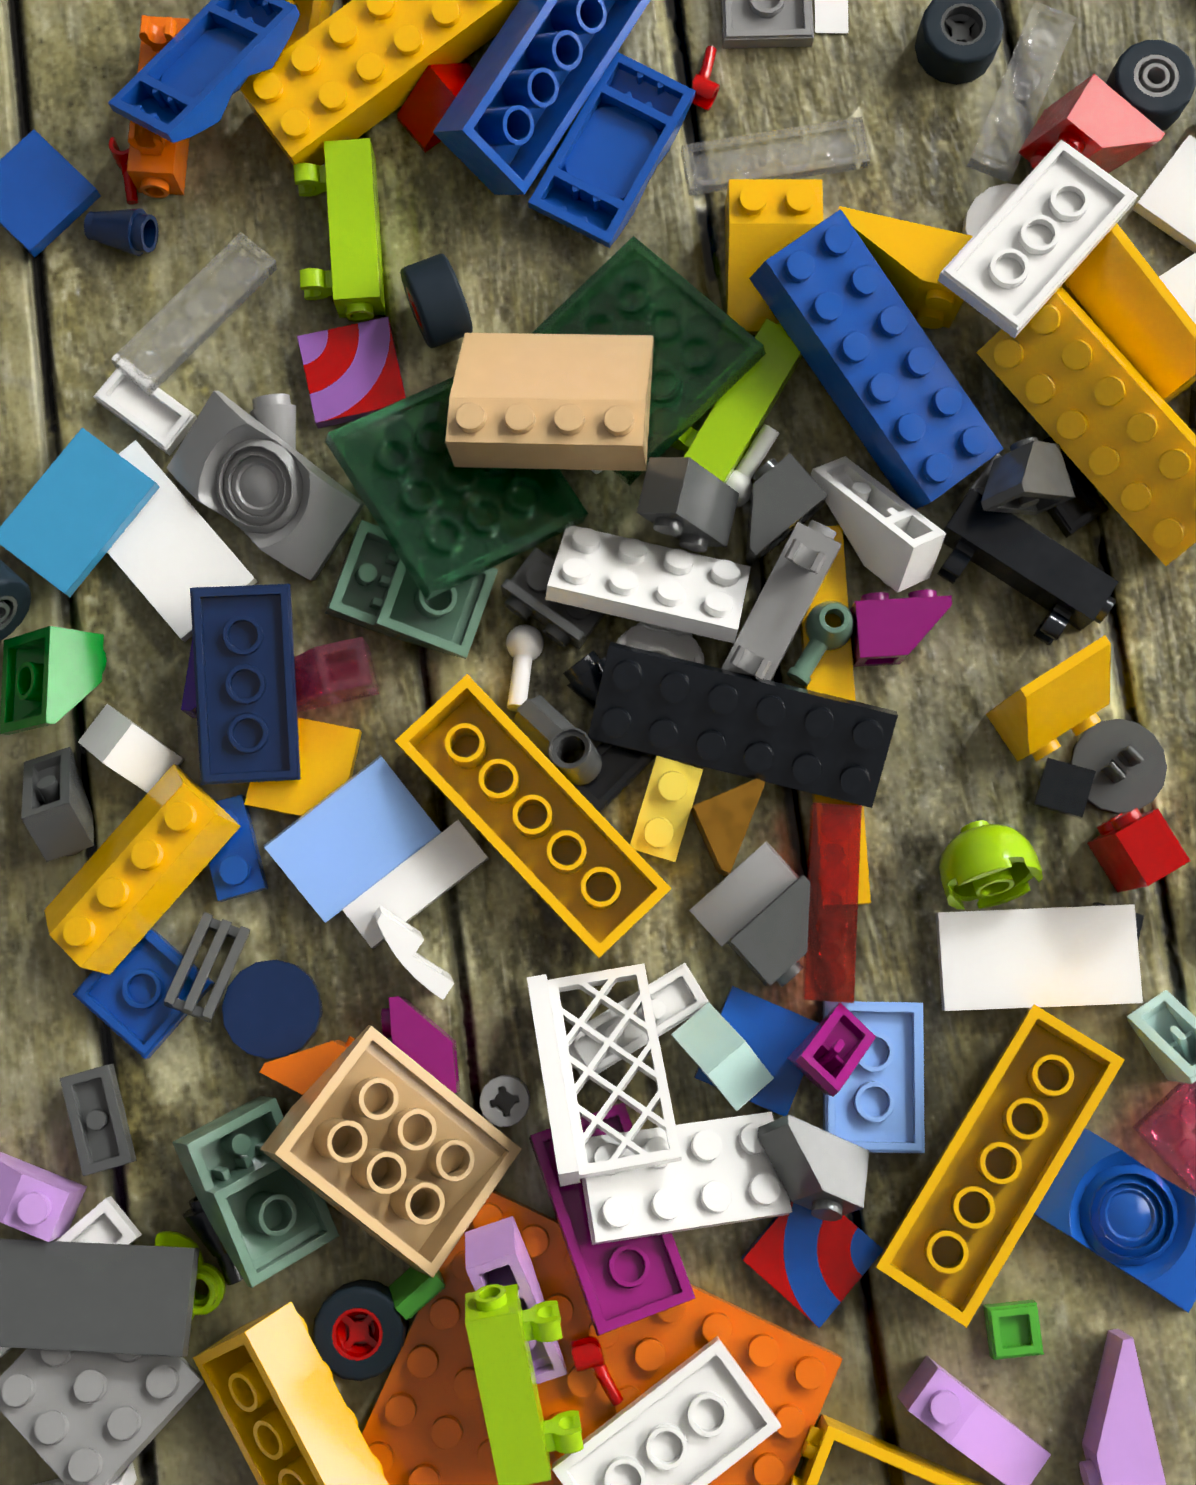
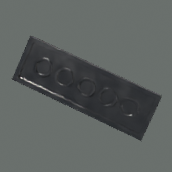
M610 642L588 737L592 740L751 779L757 778L768 783L872 808L898 714L894 710L766 679L762 680L758 677Z

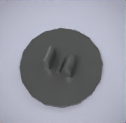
M1124 719L1101 721L1084 731L1073 747L1070 764L1096 771L1087 801L1099 810L1115 814L1126 813L1136 807L1139 810L1154 801L1164 786L1167 772L1164 749L1154 734L1139 723Z

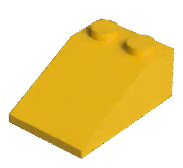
M729 179L725 199L726 323L729 321L740 326L749 335H757L766 318L776 324L779 323L749 278L768 258L823 221L822 179Z
M839 206L838 210L841 209L919 325L929 329L950 328L964 300L940 283L938 278L941 271L973 236Z
M1105 635L1020 688L986 713V716L1017 762L1030 754L1037 762L1061 747L1056 738L1071 729L1075 736H1078L1101 721L1096 712L1110 704L1111 643Z

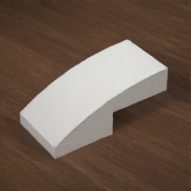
M379 906L374 913L375 918L392 952L415 979L429 991L444 1000L454 985L451 975L416 952L424 941L419 930L382 906Z

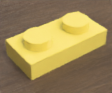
M656 756L630 843L636 851L676 862L703 768L670 758Z

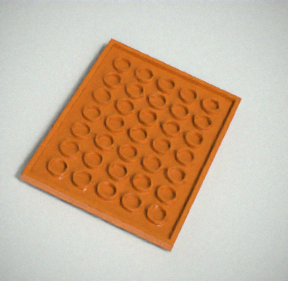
M493 1190L465 1232L513 1216L530 1255L544 1300L558 1301L563 1338L558 1340L567 1368V1375L537 1384L544 1421L550 1420L557 1414L565 1411H579L582 1427L581 1435L582 1440H584L718 1336L779 1420L782 1427L708 1485H790V1478L792 1474L794 1475L802 1455H800L809 1428L811 1425L815 1426L843 1360L839 1354L692 1284L691 1287L695 1299L597 1336L558 1221ZM465 1232L439 1269L445 1283V1288L418 1311L407 1334L405 1343L395 1360L362 1432L372 1454L380 1461L383 1475L389 1485H498L465 1325V1293L475 1292L466 1272ZM588 1336L596 1337L599 1340L608 1372L623 1397V1401L619 1405L613 1406L595 1376L594 1368L577 1372L572 1355V1341ZM550 1452V1481L529 1485H563L552 1470V1464L562 1457L564 1453Z

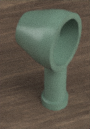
M825 601L816 605L810 611L805 623L806 634L810 641L794 667H790L787 672V676L796 683L808 686L811 681L810 676L825 651L841 648L851 638L854 631V618L851 611L840 602ZM827 614L837 615L841 620V626L836 628L830 627L825 621V616Z

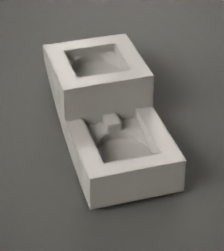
M766 841L689 911L722 947L791 886L799 876Z

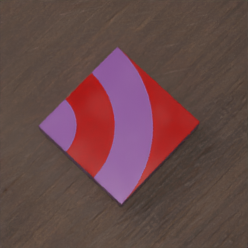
M388 317L297 336L314 419L318 429L409 409Z

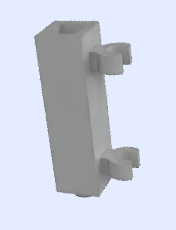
M814 520L810 521L808 527L797 522L721 669L772 681L841 548V543L834 540L837 534L834 530Z

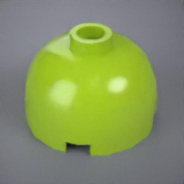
M984 820L971 822L962 827L961 833L953 838L943 851L939 865L941 882L948 905L963 910L965 908L962 901L979 899L977 902L978 909L1007 903L1031 891L1028 883L1029 880L1035 877L1040 883L1043 879L1041 866L1029 840L1011 827L989 824Z

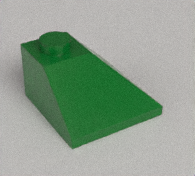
M48 626L4 640L0 734L10 735L54 725L102 682V674L107 662L106 653L103 650L104 634Z

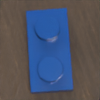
M242 794L215 801L241 826L208 863L217 900L221 902L269 889L249 808L244 805L246 797Z

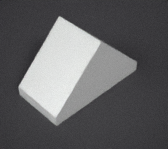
M109 704L105 705L78 741L99 761L147 793L173 764L180 767L185 761L184 758Z

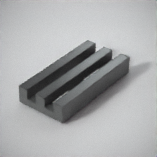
M204 912L164 999V1006L211 1023L249 937L250 929L243 926L240 928L232 926V922L224 919L219 921L214 919L213 915ZM209 930L216 932L190 993L186 1001L181 1000L179 995ZM226 936L235 939L205 1008L197 1006L198 999Z

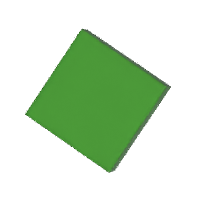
M410 1267L389 1286L394 1307L406 1320L410 1319L445 1288V1283L439 1270L432 1278Z
M1022 1300L983 1305L989 1354L993 1360L1044 1355L1037 1302L1034 1300Z

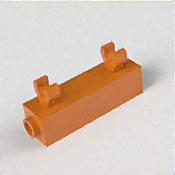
M141 16L139 32L141 45L138 72L190 22V19ZM130 120L127 172L138 192L153 198H165L169 194L184 195L190 138L172 143Z

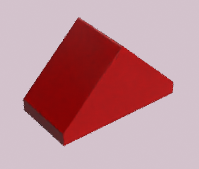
M469 63L428 65L397 114L398 121L425 153L441 142L433 131L474 69Z

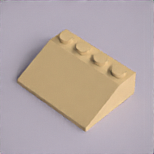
M465 333L449 396L445 439L454 467L646 471L654 336Z
M368 1025L291 1107L260 1150L412 1269L433 1278L522 1148L374 1027Z

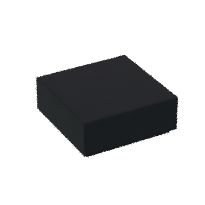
M1047 758L1033 805L1081 819L1096 771Z

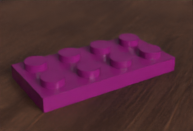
M624 1102L614 1105L603 1119V1122L619 1133L628 1132L633 1127ZM580 1117L584 1133L591 1123ZM551 1128L530 1135L529 1140L597 1336L695 1299L672 1233L592 1245L582 1179H580L578 1184L560 1187ZM597 1128L592 1136L606 1135V1133Z

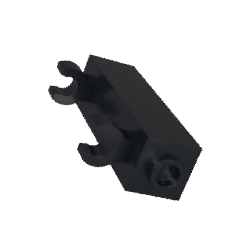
M971 488L943 529L946 533L943 543L953 550L937 574L953 584L969 561H972L1049 611L1033 635L1049 646L1053 640L1056 641L1068 623L1079 631L1093 621L1100 624L1116 602L1110 595L1119 581L1012 513L984 511L981 504L983 495Z

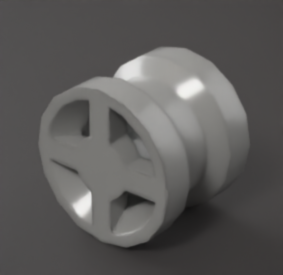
M500 1075L493 1078L484 1086L480 1095V1109L483 1116L490 1123L499 1127H509L517 1124L526 1115L530 1106V1092L527 1085L520 1078L513 1075Z

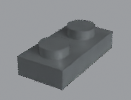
M114 1064L104 1065L60 1078L82 1175L87 1176L137 1161Z

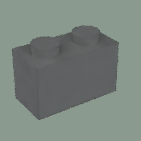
M650 457L636 513L652 522L655 531L671 535L680 540V547L694 552H706L707 547H727L739 493L690 457Z

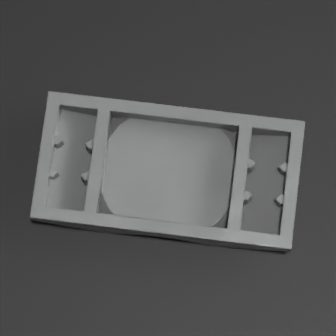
M215 390L167 466L168 471L198 502L230 520L244 531L261 551L310 581L316 580L365 505L364 502L223 393Z

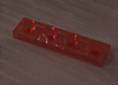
M811 804L807 877L810 881L807 953L804 955L802 1000L854 1003L862 805Z

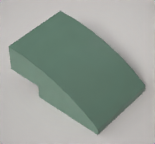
M361 520L355 530L325 614L408 643L466 659L498 569L411 534L405 537Z
M259 1096L172 1142L209 1222L248 1287L251 1288L339 1237L326 1201L260 1150L284 1118L276 1097Z

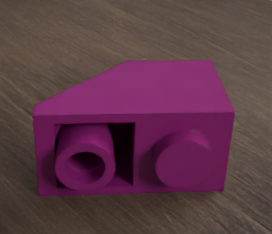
M925 589L908 593V598L889 599V593L885 592L868 593L860 596L861 601H855L850 608L854 618V631L851 636L853 667L901 664L952 606V595L937 596L936 590Z
M388 997L389 1008H382L381 1010L383 1036L392 1038L394 1045L453 1093L459 1092L460 1080L456 1040L405 997Z

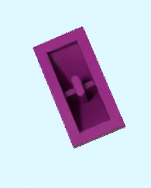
M838 1003L787 1059L824 1094L834 1097L850 1077L876 1036L843 1004Z

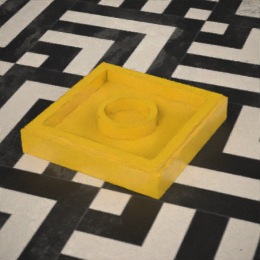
M298 717L301 779L249 782L244 805L301 817L352 777L362 735L361 730Z

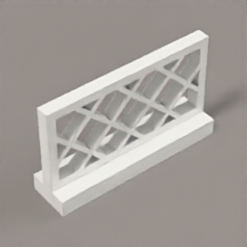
M645 964L547 980L546 974L527 977L560 1187L578 1184L582 1178L682 1161ZM637 980L639 996L629 1010L607 997L615 983ZM604 985L600 991L594 988V986ZM580 989L594 999L578 1019L562 1008L559 992ZM600 1004H603L622 1017V1020L609 1038H606L586 1024ZM641 1006L644 1021L635 1016ZM564 1020L573 1025L567 1036ZM629 1022L645 1032L648 1037V1044L638 1058L615 1044ZM580 1031L602 1045L588 1067L570 1056L569 1046ZM609 1050L632 1065L617 1087L594 1072ZM650 1053L653 1069L644 1063ZM572 1067L582 1074L576 1083H574ZM638 1070L657 1084L658 1091L647 1107L623 1092ZM588 1079L611 1094L596 1116L580 1106L577 1101V1094ZM618 1099L641 1114L626 1137L603 1122V1119ZM659 1102L663 1119L653 1112ZM580 1116L591 1123L584 1133ZM648 1119L666 1132L669 1149L647 1152L632 1142V1140ZM597 1128L620 1143L609 1160L588 1163L585 1144ZM626 1149H629L631 1152L636 1154L621 1157Z

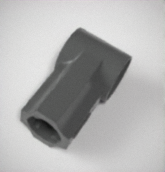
M541 695L532 699L528 698L516 710V715L512 720L515 725L573 785L589 784L596 779L602 767L601 756L586 732L573 726ZM585 750L580 760L574 763H566L567 758L574 751Z

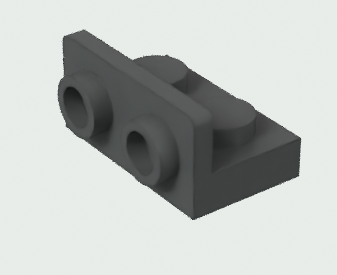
M535 547L511 580L506 578L501 585L502 595L507 599L504 605L523 620L527 621L532 616L545 626L542 632L559 646L566 648L570 643L579 650L602 620L605 613L545 600L547 585L555 560Z

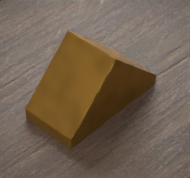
M756 778L695 804L691 809V814L716 871L721 875L727 877L731 873L766 783L765 781Z

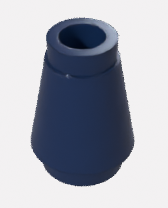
M141 208L90 211L84 220V232L89 240H95L136 256H141L144 252H152L158 241V223L153 215L147 214Z

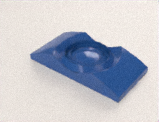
M211 0L108 104L117 114L172 143L190 138L220 122L231 96L242 87L249 76L273 68L292 35L300 13L296 5L285 0Z
M617 52L588 96L528 201V207L610 248L633 216L657 166L669 152L695 98L696 91Z
M1084 1128L1034 1215L1189 1313L1196 1301V1197L1150 1170L1120 1148Z

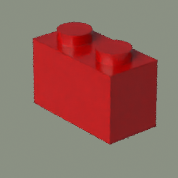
M1136 807L1124 814L1120 813L1098 825L1096 828L1100 835L1087 842L1117 893L1147 887L1191 861L1159 809L1141 814Z

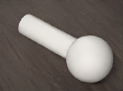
M763 424L740 463L726 482L728 486L739 493L736 508L743 506L749 501L753 488L751 479L780 434L766 424Z
M527 624L513 628L506 639L507 650L511 657H513L507 708L514 712L528 698L532 661L540 656L544 647V640L540 631Z

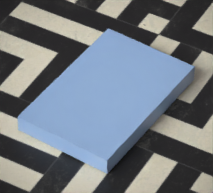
M380 755L267 842L264 848L326 923L434 839L441 831Z
M823 1001V1019L838 1003H841L876 1036L841 1090L834 1097L823 1093V1130L872 1153H925L923 1003Z

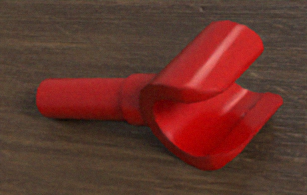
M713 46L706 47L701 70L692 81V89L696 91L692 103L707 111L711 109L720 89L719 84L709 80L717 52Z
M111 137L108 145L124 177L127 204H137V189L127 172L129 148L120 151L115 137Z
M588 1336L572 1341V1355L577 1372L594 1368L595 1376L613 1406L619 1405L623 1401V1397L608 1372L599 1340L596 1337Z

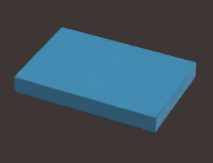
M81 428L0 526V545L68 597H71L160 487L155 481L91 433Z

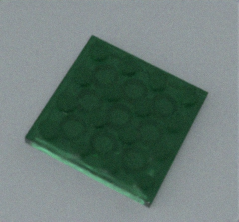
M634 236L531 333L654 336L647 466L650 457H660L766 354L762 343ZM644 471L613 472L630 486Z
M454 377L330 431L325 441L426 600L564 532L565 529L584 522L588 515V512L559 469L454 467L445 443L449 396Z

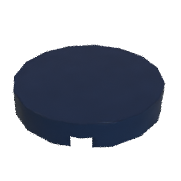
M281 960L256 962L240 971L227 987L222 1004L224 1026L232 1041L247 1054L264 1059L288 1056L305 1047L318 1031L323 1013L318 987L313 978L298 965Z

